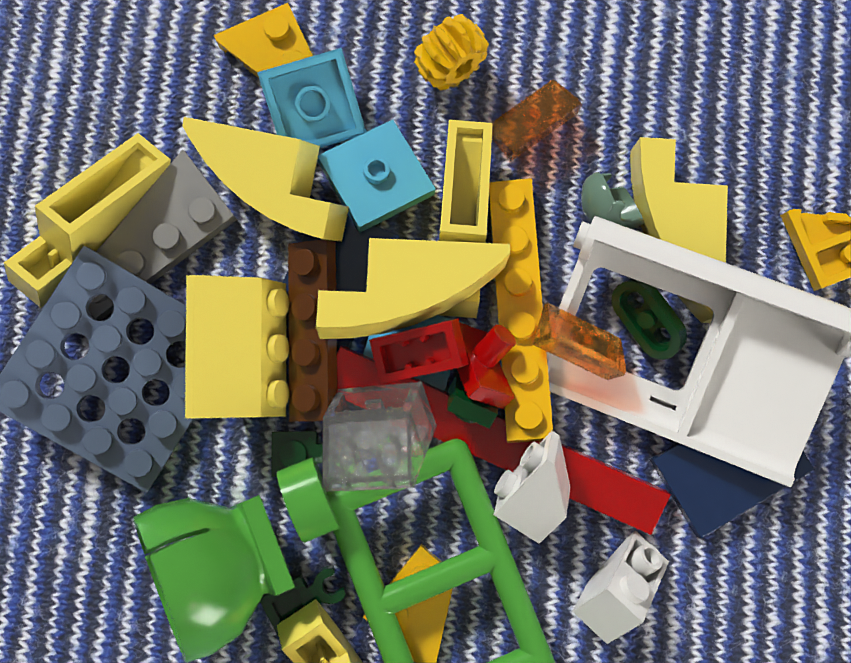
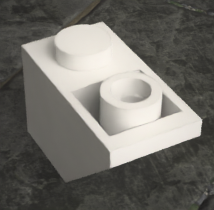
M551 431L540 444L536 442L530 444L520 460V465L513 472L510 470L505 471L494 489V493L498 495L493 515L537 543L542 542L566 519L571 487L560 435Z
M635 530L588 581L572 612L606 644L612 642L644 622L669 561L660 554L656 547L646 541Z

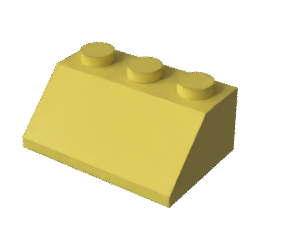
M186 276L185 418L286 416V404L289 399V388L286 383V359L289 354V343L286 338V314L289 310V298L286 293V283L255 277Z

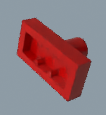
M458 318L369 340L380 384L456 369L469 364Z
M459 322L469 364L457 368L468 398L504 409L515 397L499 361L515 346V337L508 329L498 324L487 333Z

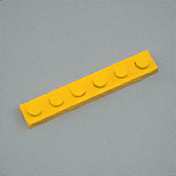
M532 178L489 182L493 243L510 244V255L506 266L495 277L499 325L508 329L516 339L515 346L501 359L503 372L515 397L505 407L507 443L542 441L553 431Z

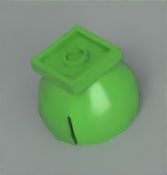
M260 495L230 508L197 499L185 498L155 505L133 517L155 587L186 663L212 655L239 637L264 594L277 596L295 587Z

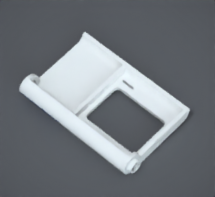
M594 216L591 224L583 221L573 244V247L581 251L546 339L550 392L791 487L795 480L794 472L844 357L851 358V308ZM605 268L711 308L713 312L712 320L685 385L681 389H670L575 352L567 347V336L595 269Z

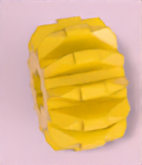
M463 14L456 15L453 18L450 16L446 17L440 25H433L432 31L422 36L423 43L416 47L414 63L419 68L418 72L426 82L429 81L434 88L437 87L440 91L447 90L450 86L452 88L457 87L461 81L469 79V75L479 69V63L486 59L489 43L484 37L485 34L477 24H474L472 20L467 19Z

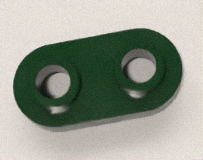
M629 278L614 289L611 297L613 310L646 354L655 359L665 360L673 357L684 347L687 340L686 328L656 287ZM635 292L642 296L644 303L639 302L635 298ZM661 328L667 329L671 338L665 337L661 332Z

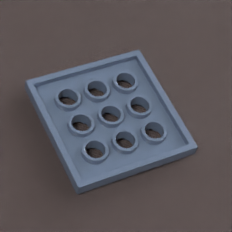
M84 245L1 372L0 412L147 493L194 419L185 418V367L173 365L168 358V351L172 344L178 341L186 342V305ZM99 295L108 296L114 304L113 314L104 321L94 319L89 311L91 301ZM145 318L152 323L154 335L148 343L141 345L135 343L130 338L129 327L135 320ZM75 333L84 335L89 342L88 353L79 360L71 358L65 351L67 338ZM112 357H122L129 364L130 372L123 382H113L105 374V365ZM48 372L57 373L64 381V390L57 398L45 396L40 389V381ZM158 379L165 382L169 387L170 395L164 404L154 405L146 399L144 389L149 381ZM88 395L97 396L104 402L105 413L97 421L88 420L81 413V402ZM135 418L143 423L145 436L142 441L130 443L123 439L120 427L124 420Z

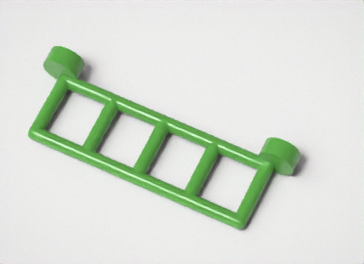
M461 439L449 440L330 490L327 489L323 476L313 457L277 471V479L286 508L302 542L306 543L333 531L384 663H415L395 613L487 573L491 575L520 647L487 663H556L498 518L493 515L494 508L466 442ZM449 471L479 546L384 586L355 510Z

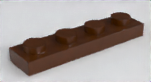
M322 239L289 243V422L338 421L337 339H320L316 329L318 290L336 291V242Z

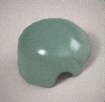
M595 172L586 178L582 185L581 204L584 215L590 224L594 216L630 229H635L644 224L642 214L629 192L624 187L609 188L607 181L612 177L610 173L601 174L600 172Z

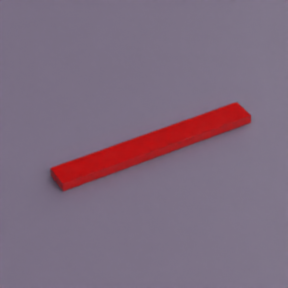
M343 345L338 350L336 355L337 394L440 441L447 442L452 439H461L466 442L472 455L512 472L520 465V460L530 444L533 442L541 443V441L507 443L506 420L504 417L497 415L490 428L477 423L464 422L454 413L447 410L448 392L414 377L380 384L374 359ZM562 444L571 487L569 498L652 535L671 494L667 490Z

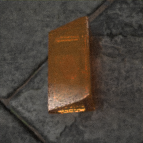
M552 79L493 121L492 139L511 162L577 115L582 103L576 96Z
M548 302L544 304L533 342L534 346L606 380L625 375L626 364L621 338Z

